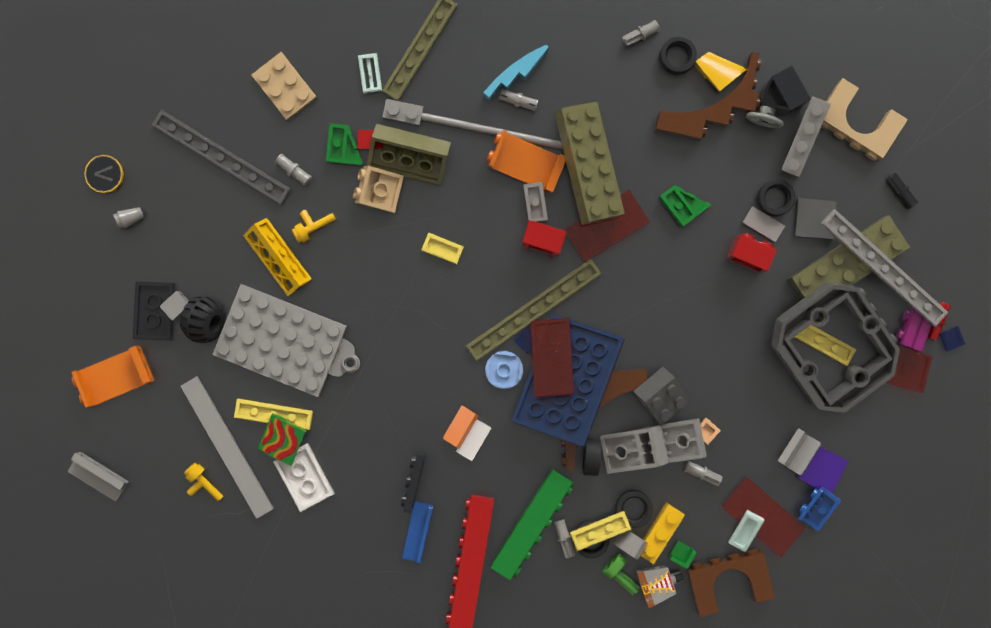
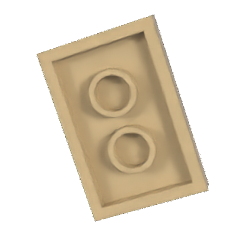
M282 52L252 74V77L287 121L317 98Z

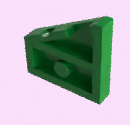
M329 123L326 162L363 166L349 125Z
M676 185L658 197L681 228L711 206L709 202L696 198L695 195L685 192Z

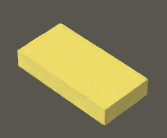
M428 233L421 251L457 265L464 247Z

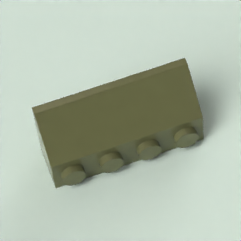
M376 124L371 139L367 166L441 185L451 142ZM376 142L384 143L383 148L375 149Z

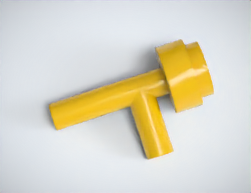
M303 210L300 212V215L306 227L299 223L294 226L292 233L298 243H304L310 240L309 233L336 220L335 216L331 213L313 223L308 212Z
M193 463L184 474L190 483L194 480H197V482L187 490V493L193 496L204 487L219 501L223 495L201 474L204 468L200 464Z

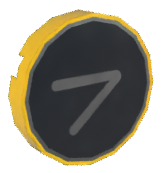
M100 155L88 162L84 175L90 188L96 192L106 194L115 191L121 185L124 171L118 160L111 156Z

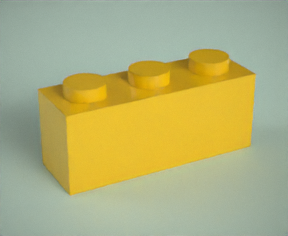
M666 502L643 538L648 543L640 556L654 564L685 514Z

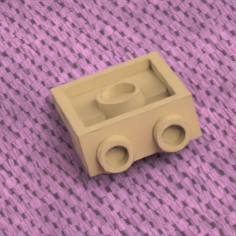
M364 166L358 173V180H360L359 188L356 187L353 193V198L356 199L355 203L395 213L404 176L372 166Z

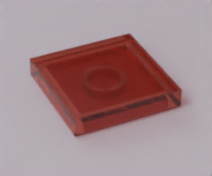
M899 347L900 352L895 376L886 383L924 393L933 356Z

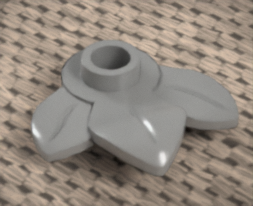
M342 339L329 374L332 376H342L346 372L353 373L360 367V360L355 355V348L346 339ZM348 360L354 361L352 367L347 365Z

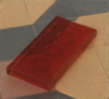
M630 190L620 195L624 215L582 225L581 220L564 229V231H567L566 234L584 262L649 223L648 218Z
M560 318L531 321L535 397L574 395L570 319Z
M748 477L743 480L722 505L738 521H741L746 510L764 518V522L756 536L780 557L783 556L806 529Z

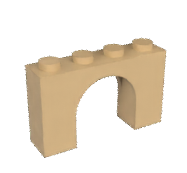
M842 78L826 100L831 105L821 128L831 130L838 139H845L850 142L849 145L856 150L861 149L869 159L879 161L884 158L908 119L891 109L886 112L873 133L861 134L854 131L847 122L846 110L859 88Z

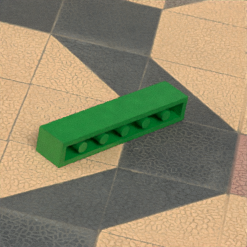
M552 468L491 563L493 570L509 580L512 577H517L521 570L520 564L523 560H528L532 553L530 551L533 544L537 545L542 538L541 531L543 528L547 529L553 520L550 517L554 511L558 512L562 507L563 502L561 500L563 497L571 493L573 489L572 480Z

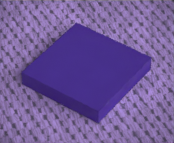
M820 447L803 475L797 474L796 478L819 490L823 486L833 493L849 461Z

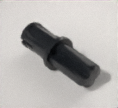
M897 173L887 178V181L896 191V196L902 199L908 209L918 203L910 192V187L904 184Z

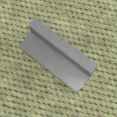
M82 452L75 453L71 459L74 462L68 470L70 474L114 501L119 499L129 483Z

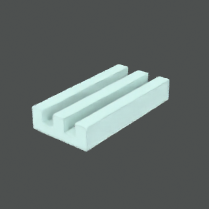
M377 53L358 55L363 94L382 92ZM370 58H374L378 87H374ZM363 59L367 61L370 88L366 87Z

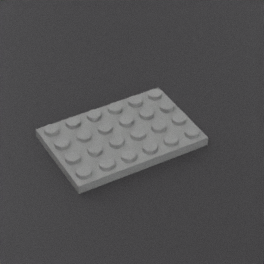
M240 284L212 355L313 396L320 397L347 326Z

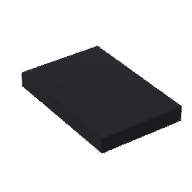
M135 282L133 339L172 340L173 321L160 308V305L175 293V283Z

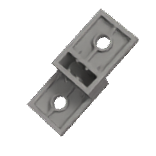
M699 418L600 436L607 474L659 467L667 463L707 457ZM681 436L687 438L688 443L686 446L681 444ZM620 447L625 449L626 454L624 457L619 454Z

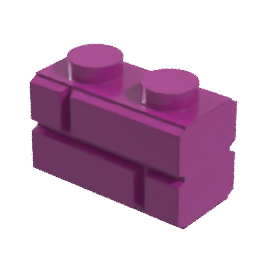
M909 308L902 316L904 324L902 329H898L896 333V339L898 340L896 344L916 352H922L932 325L915 309Z

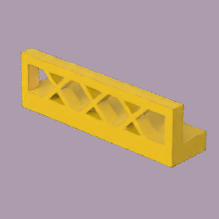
M267 218L255 223L243 235L287 296L292 295L299 287L312 279ZM253 232L258 237V242L251 236ZM264 249L269 252V257L265 255ZM275 264L280 267V272L276 270ZM286 279H288L293 285L291 289L287 285Z

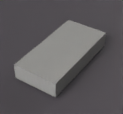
M753 206L742 224L774 243L785 228V225Z
M631 531L614 536L609 540L636 559H639L648 543Z

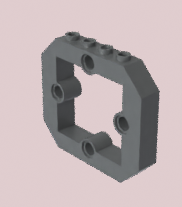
M825 282L776 319L771 346L811 404L819 410L845 413L895 376L900 352L896 344L898 340L892 333L889 334L886 329L888 327L886 322L882 318L879 319L876 314L878 312L876 307L867 301L866 298L868 296L862 288L847 284ZM844 301L856 318V327L866 333L880 355L864 367L858 365L849 366L845 371L846 380L829 393H826L816 379L818 375L817 365L806 358H802L790 340L810 325L815 327L825 326L829 321L828 311ZM819 312V317L814 320L815 313ZM870 319V325L866 327V322ZM806 366H809L808 371L806 373H803V369ZM860 372L859 378L855 380L856 374Z

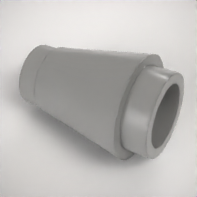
M140 207L117 211L118 213L114 214L119 229L123 227L125 229L144 218Z

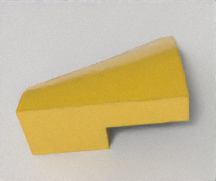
M710 52L694 63L697 70L705 79L711 82L718 92L746 71L744 67Z

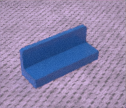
M415 501L402 558L417 561L416 564L421 563L434 505Z

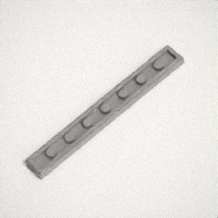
M833 209L820 223L933 327H936L947 315V310L838 211Z
M196 376L181 385L180 387L256 519L273 510V505L199 377Z

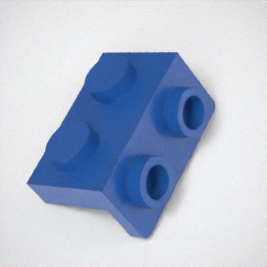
M823 486L820 490L815 489L809 497L812 499L809 505L804 504L798 512L800 514L798 520H803L818 532L842 501Z

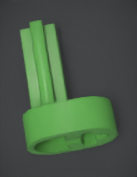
M619 552L607 563L602 573L609 579L613 578L629 593L634 595L638 592L640 586L621 570L626 564L627 558Z

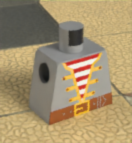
M666 565L636 570L648 608L676 594L674 585L684 582L681 570L670 574Z

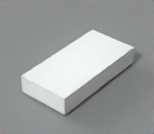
M477 419L460 449L457 448L456 452L473 461L491 427Z

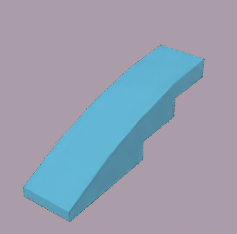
M544 45L509 66L483 92V96L490 101L501 86L508 90L518 76L526 80L548 52L549 46Z

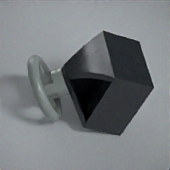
M793 66L775 74L764 84L761 92L759 113H747V120L768 128H782L784 123L779 118L774 117L775 114L784 117L811 100Z

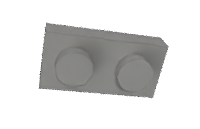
M543 182L523 185L528 219L535 222L549 220Z

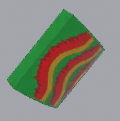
M272 413L258 449L292 466L306 429L289 423L290 420Z

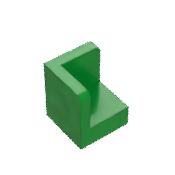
M677 540L668 557L670 560L688 569L697 552Z

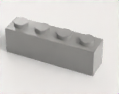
M814 96L811 98L781 170L800 177L831 103Z

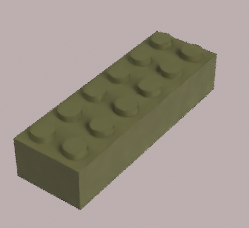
M598 102L561 108L555 113V118L581 224H590L624 215Z
M889 215L882 217L861 231L890 260L910 248ZM841 244L788 278V281L802 300L825 282L853 285L873 271Z

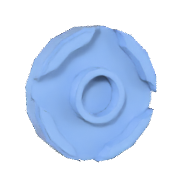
M508 351L497 352L487 361L485 367L486 377L497 388H511L521 380L523 364L514 353Z

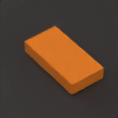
M461 406L443 439L460 449L479 415Z

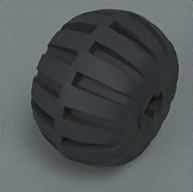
M210 296L195 297L188 301V304L184 306V310L181 312V330L193 342H211L222 332L226 318L225 310L216 299Z

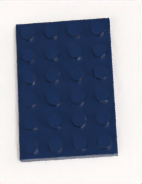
M552 314L511 421L585 448L625 339Z

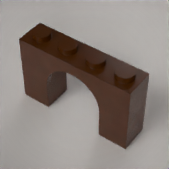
M751 549L746 551L747 554L739 555V553L728 555V559L724 560L714 558L709 560V563L703 565L701 562L690 565L691 568L686 569L697 614L700 617L719 612L714 595V583L722 572L730 569L740 570L745 573L749 581L753 600L756 603L775 599L765 554L761 550Z

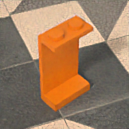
M507 130L497 133L494 144H496L494 151L490 150L486 159L489 162L487 167L527 184L543 182L544 191L552 193L566 162L565 155H557L508 134Z
M133 346L121 354L82 370L71 372L73 375L71 378L72 383L80 392L79 400L86 408L93 407L155 381L141 346Z

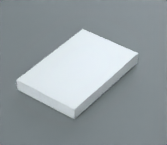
M308 443L299 447L292 466L279 460L273 461L300 512L335 494Z

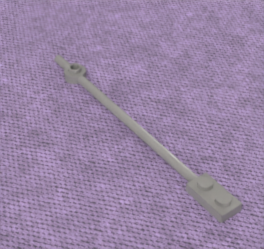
M386 99L382 116L383 119L420 126L421 120L495 136L504 130L423 113L424 106ZM507 130L508 134L526 142L563 150L561 141Z

